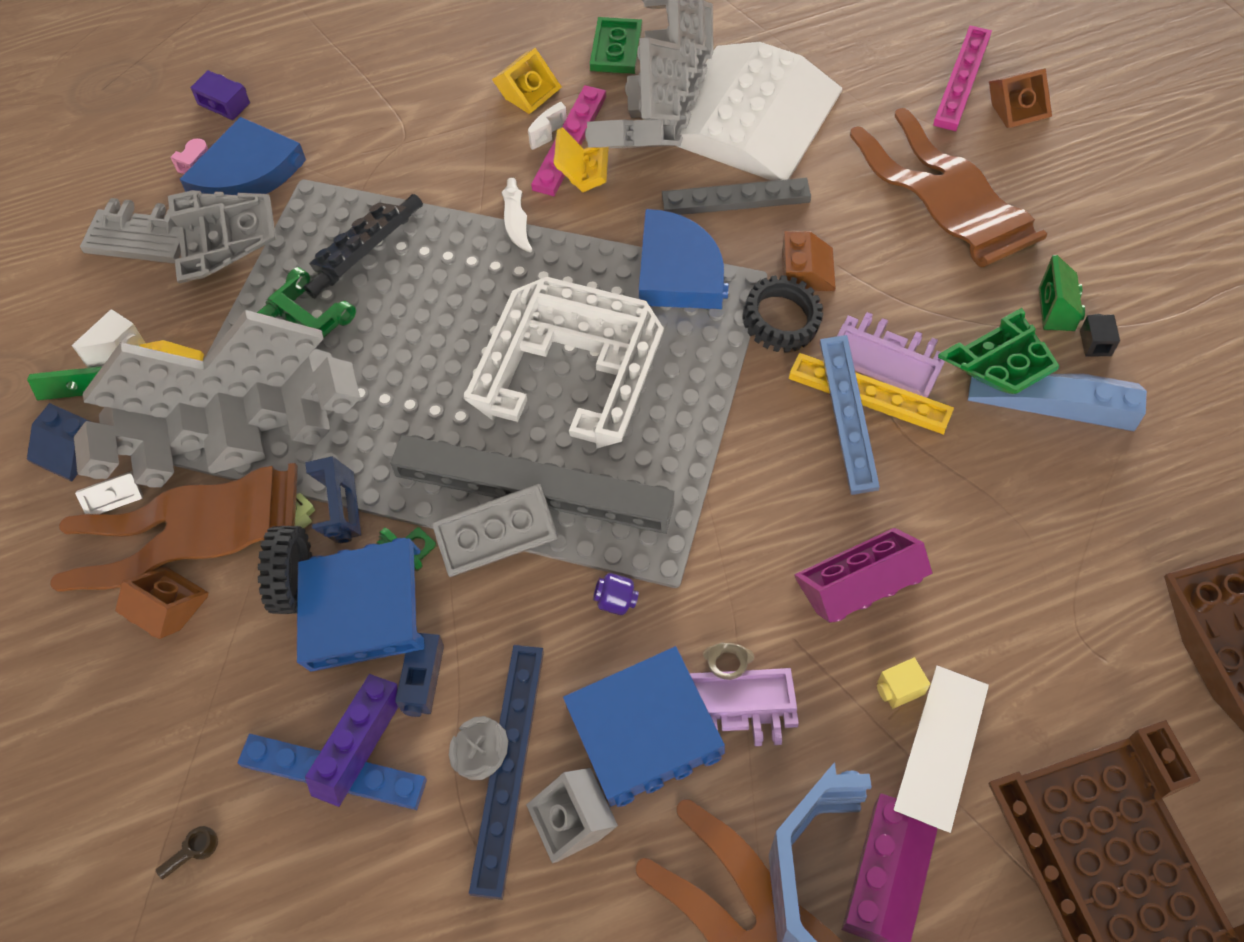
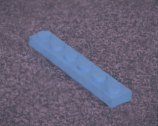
M843 335L820 339V348L850 494L879 491L880 486L848 336Z

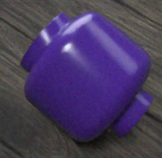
M608 573L604 578L598 579L593 601H597V606L602 611L624 615L629 607L635 608L639 591L634 590L632 579Z

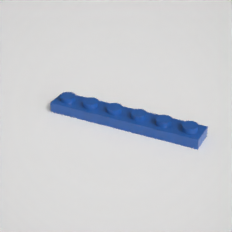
M249 734L237 763L244 768L307 783L305 776L321 751ZM366 762L348 793L417 810L427 779L425 776Z

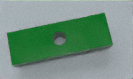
M103 366L29 374L27 381L37 401L83 396V392Z

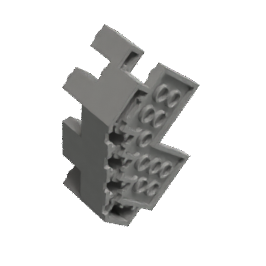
M642 0L644 7L650 9L666 8L669 23L667 29L645 31V37L640 38V45L637 50L638 59L640 60L639 75L627 76L625 92L628 96V112L631 118L642 117L645 120L587 122L585 137L588 147L639 148L681 146L683 137L680 133L683 128L688 126L691 117L690 105H695L700 92L697 85L700 81L704 80L708 69L707 64H705L706 60L711 59L713 55L712 3L704 0Z
M248 310L241 314L204 361L120 342L83 392L84 403L95 404L104 407V409L99 414L100 423L86 421L74 436L78 475L94 479H107L119 465L118 455L131 456L134 484L161 488L174 473L172 456L205 447L208 469L212 474L266 459L261 432L289 425L292 441L317 445L330 431L326 410L346 414L360 399L352 363L332 358L331 353L315 349L323 340L321 330Z

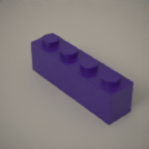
M372 674L367 676L305 776L312 797L340 807L398 709V705L395 702L398 691L397 683Z

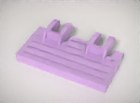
M867 312L858 329L855 328L858 319L848 315L837 336H848L855 373L928 398L945 363L944 360L938 358V354L941 353L940 351H937L934 358L931 359L938 340L932 338L928 342L924 355L916 353L915 350L922 340V333L916 332L909 348L906 349L907 338L886 331L884 338L881 339L888 320L882 318L877 325L874 335L866 333V330L872 322L873 314Z
M791 668L747 670L740 677L732 680L718 678L712 672L690 673L716 728L717 719H721L722 731L749 730L748 718H751L754 745L762 746L763 732L761 731V724L771 723L774 745H782L779 716H783L785 728L798 727L797 705ZM728 671L723 673L730 674L734 673L735 671Z

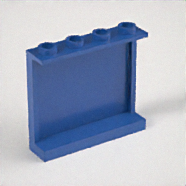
M396 538L392 542L380 545L368 544L364 548L352 551L340 550L337 554L313 556L309 560L298 562V664L312 672L424 649V637L417 632L414 555L420 554V549L409 538Z
M676 646L563 697L610 807L617 805V807L625 806L634 801L635 795L644 791L646 793H653L664 786L663 782L674 777L676 780L683 779L693 773V768L702 764L705 767L711 766L722 759L721 755L725 754V744Z

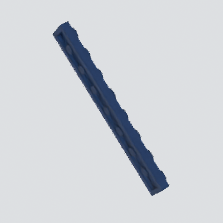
M513 645L499 722L506 731L508 738L507 754L502 765L489 777L469 889L470 896L503 900L544 656L543 648Z

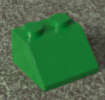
M1052 255L1038 288L1043 330L1076 331L1079 322L1083 321L1085 317V305H1081L1082 284L1078 283L1076 271L1058 255Z

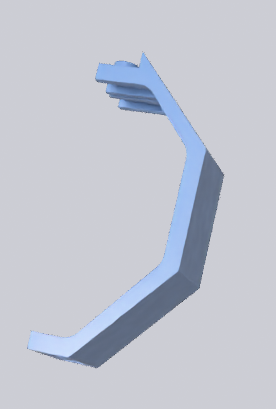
M834 762L776 831L769 853V865L777 942H817L805 930L800 921L792 845L811 821L821 813L860 812V803L865 802L867 798L866 789H871L870 774L845 771L836 775Z

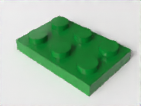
M598 17L590 58V71L635 74L638 58L637 50L642 33V19Z

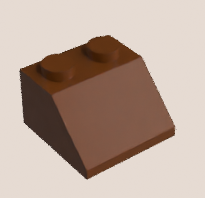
M1046 68L1030 70L989 81L992 106L1007 128L1052 117Z
M784 231L782 263L783 275L787 276V281L794 277L797 278V284H800L801 281L807 283L806 290L812 287L814 291H835L833 248L811 231Z
M164 566L122 581L115 612L125 617L129 622L138 625L151 636L161 639L180 631L208 598L209 592Z

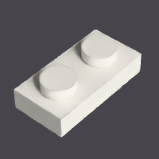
M132 471L80 489L75 493L85 514H101L143 498L139 485L134 484Z

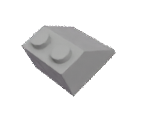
M591 768L562 773L526 804L552 863H556L597 843L618 826Z

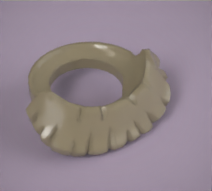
M719 643L708 647L703 652L704 658L708 660L711 672L724 680L740 677L747 670L748 664L754 660V654L751 650L734 643ZM723 653H734L740 661V667L734 673L727 674L717 669L716 661Z

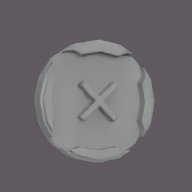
M485 716L474 717L464 722L459 728L461 731L456 737L453 736L448 755L452 768L459 775L470 780H483L492 775L502 765L507 754L508 738L506 731L498 722Z

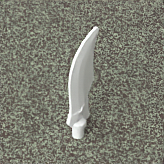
M509 178L507 179L506 188L502 191L505 201L504 222L506 232L518 247L527 252H532V247L529 244L526 233L527 215L521 208L522 191L518 189L516 179Z

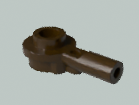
M200 826L190 831L182 842V849L155 869L161 879L166 878L191 858L202 860L210 857L218 845L216 832L206 826Z

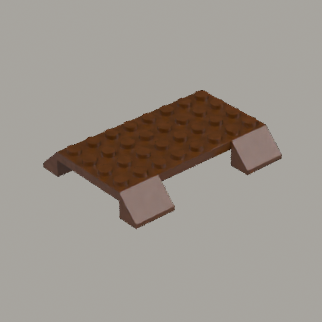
M1167 720L1138 729L1127 739L1024 775H1021L1020 771L988 783L1064 942H1244V924L1235 928L1232 927L1163 801L1164 798L1201 781Z

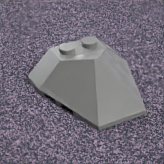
M192 190L168 196L170 217L177 225L179 232L181 258L175 259L178 283L205 278L276 239L269 194L238 193L237 195H224L223 192L202 194L200 191Z

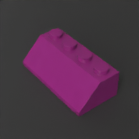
M892 528L794 575L815 612L831 623L843 620L848 614L858 609H866L873 602L883 597L893 596L898 590L908 585L918 584L923 578L933 574L924 542L896 528Z
M882 793L878 796L873 807L841 930L873 942H911L938 828L894 811L897 799Z

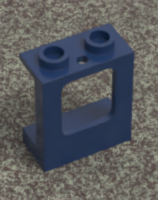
M333 456L305 462L306 473L327 488L330 515L329 521L312 524V529L339 544L351 542L353 537L361 536L354 472ZM340 486L345 488L349 522L344 518Z

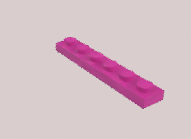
M969 26L935 116L933 126L957 131L992 30Z
M584 85L562 126L580 146L585 139L587 122L595 120L606 99V90ZM555 141L531 183L532 191L555 196L565 177L554 165Z

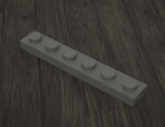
M807 178L662 191L664 211L678 215L810 203L811 201Z

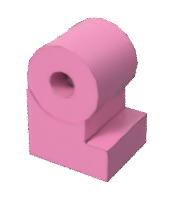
M198 138L187 142L182 153L176 151L170 157L177 172L185 174L208 150V147L204 140Z

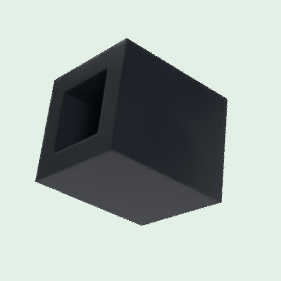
M1087 315L1080 329L1085 357L1113 356L1120 343L1115 315Z

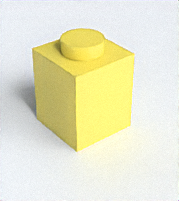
M915 657L882 671L877 682V689L881 698L885 702L888 701L892 709L925 695L930 686V682Z

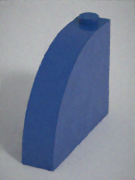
M239 117L180 178L185 192L194 190L200 191L202 194H214L215 192H223L224 195H237L238 193L267 194L286 182L303 165L306 158L299 142Z
M646 209L639 299L647 301L649 306L722 309L723 299H728L729 283H724L723 258L714 239L701 226L686 217L668 211Z

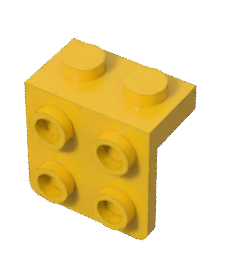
M563 127L557 129L554 155L555 167L582 193L606 183L609 147H588L583 149Z

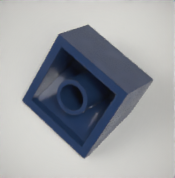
M49 403L32 423L27 460L72 482L78 475L74 436L83 424L89 420Z

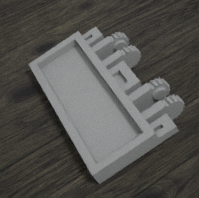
M111 198L104 210H97L80 245L83 253L174 264L175 259H178L181 255L178 227L171 219L169 209L166 214L164 204L157 203L151 215L133 214L134 202L132 200H124L121 206L117 198Z

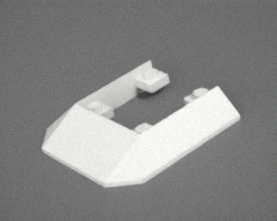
M544 277L512 291L468 386L464 399L493 421L497 416L518 422L527 402V395L509 390L508 387L524 351L546 357L552 342H557L600 353L596 362V370L617 375L602 414L578 408L570 426L569 435L596 443V449L622 442L664 328L647 301Z

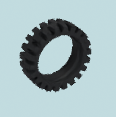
M775 275L771 276L769 280L764 278L760 283L757 282L746 299L742 315L744 327L748 328L747 333L750 337L755 335L754 341L759 344L761 341H764L763 347L768 349L772 345L775 352H779L781 347H783L784 353H787L791 349L794 352L798 351L801 346L804 348L813 340L822 322L823 306L822 303H819V296H813L815 291L812 287L807 290L805 289L807 283L801 281L800 284H797V278L794 277L787 281V276L781 275L778 280ZM770 297H783L792 300L804 311L807 316V323L803 328L796 331L776 329L763 320L758 312V305L762 300Z
M273 526L264 535V541L261 542L262 551H259L258 557L261 560L258 563V570L260 571L258 583H261L259 587V593L262 595L261 601L262 604H265L264 608L268 613L297 614L298 562L309 560L312 557V552H310L311 544L308 542V534H305L306 530L301 526Z

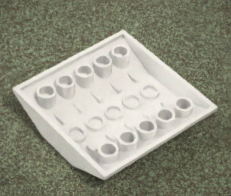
M762 42L717 46L713 51L712 58L708 59L705 63L708 69L704 80L700 81L697 85L700 92L695 105H690L691 117L687 128H683L680 133L683 140L681 146L677 147L771 181L790 179L840 96L842 87L803 56Z

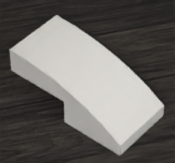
M562 102L547 109L529 127V143L532 150L552 141V132L562 128L567 118L566 107Z

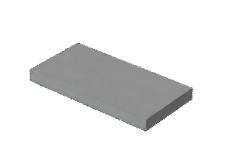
M541 484L533 485L431 522L449 577H454L559 539Z

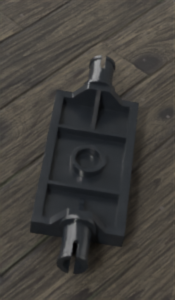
M411 194L399 206L386 203L373 205L369 209L370 212L363 218L355 220L347 232L336 236L328 248H324L315 254V259L309 264L319 274L303 286L306 293L311 298L316 299L330 285L334 286L339 281V278L401 224L407 223L409 217L423 206L421 199L416 194Z

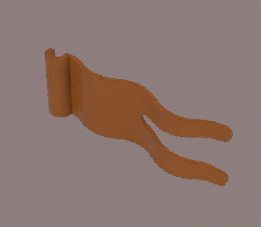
M897 109L895 111V118L904 130L914 154L925 166L944 173L943 175L938 176L903 168L888 156L879 142L864 128L857 126L851 129L850 137L860 148L874 173L889 184L902 186L914 192L923 201L933 219L943 230L970 244L971 257L979 267L988 266L1046 239L1047 232L1044 229L1039 232L1035 231L1033 226L1035 219L1027 211L1004 202L991 188L978 167L964 158L946 155L935 148L927 138L918 120L908 109Z
M296 463L288 464L287 471H278L273 466L261 467L238 480L228 483L176 487L158 495L144 507L129 513L114 515L83 514L65 517L59 524V529L64 534H94L122 537L144 533L162 522H166L167 525L164 531L155 536L134 555L110 564L86 566L58 573L52 577L50 585L58 592L79 589L104 590L119 588L122 585V581L150 572L168 562L183 559L221 557L238 552L255 542L264 541L265 533L273 526H295L298 466Z
M689 799L680 801L677 805L678 817L713 851L727 869L756 918L755 926L748 931L743 929L724 908L705 892L648 858H642L638 861L636 865L637 876L679 908L708 942H777L771 875L767 867L745 840L728 825ZM798 904L801 924L817 942H843L822 922Z

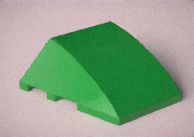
M1023 308L1002 318L1000 327L964 346L959 342L938 354V358L961 369L976 380L1008 394H1017L1059 369V364L1045 342H1041L1035 334L1036 328L1034 325H1030L1026 320Z

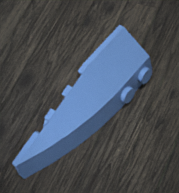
M1050 374L1017 394H1008L996 390L971 376L968 401L1135 431L1146 414L1147 391L1139 383L1089 374Z

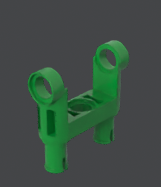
M296 267L288 273L286 283L266 299V305L257 313L274 318L282 317L289 322L319 329L322 331L323 338H325L339 324L345 326L351 323L356 315V308L344 300L334 303L318 318L312 316L294 302L305 292L303 286L310 282L309 273L300 267Z

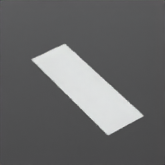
M936 666L894 811L951 833L988 684Z

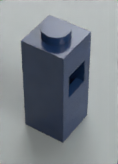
M419 633L424 637V649L405 653L395 702L399 709L407 716L420 717L422 714H431L444 650V644L440 635Z

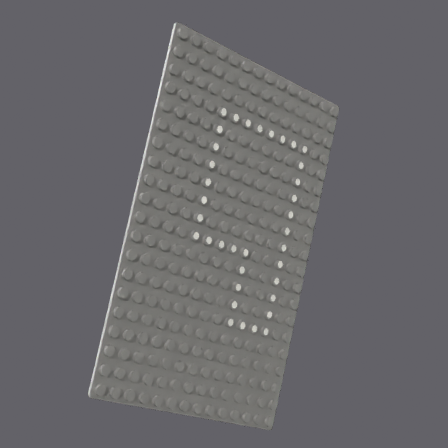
M305 179L299 181L275 226L276 239L264 246L205 359L245 310L257 313L266 305V299L286 283V277L292 269L296 267L302 268L309 273L311 281L319 274L309 264L315 259V254L318 251L328 248L336 236L347 232L355 220L363 218L370 212L369 209L373 205L386 203L399 206L405 199ZM423 203V206L409 217L407 223L401 224L339 278V281L334 286L330 285L316 299L311 298L305 291L294 301L315 318L321 316L334 303L344 300L356 308V315L351 323L345 326L339 324L323 338L315 349L331 353L332 358L352 363L360 399L346 414L326 410L330 431L317 445L292 441L289 425L261 432L266 459L212 474L208 469L204 447L172 456L173 466L235 481L261 467L273 466L278 471H287L288 464L296 463L298 466L297 494L301 493L305 498L328 503L326 486L306 473L305 462L333 456L354 472L358 511L433 529L431 522L497 498L396 477L390 462L401 434L406 436L418 435L426 440L436 442L446 441L451 445L460 447L471 446L479 451L489 453L500 452L505 456L513 458L525 457L532 462L542 464L553 463L559 467L571 470L578 468L586 473L595 475L607 474L615 479L625 481L636 480L641 484L649 486L660 485L675 491L674 508L667 534L549 509L559 539L524 552L667 587L678 588L682 582L750 341V336L747 333L748 328H745L743 324L742 314L744 305L751 289H753L757 282L760 283L762 279L767 278V273L724 264V283H729L728 299H723L722 309L650 306L664 328L663 335L622 442L596 449V443L571 437L569 429L578 408L600 414L603 412L617 375L596 370V362L600 353L557 342H552L546 357L524 351L508 387L509 390L527 395V402L518 422L497 416L493 421L464 399V395L513 290L544 277H550L639 299L642 247L526 224L527 239L532 247V252H527L510 239L506 232L504 219ZM340 486L342 505L347 508L345 488Z

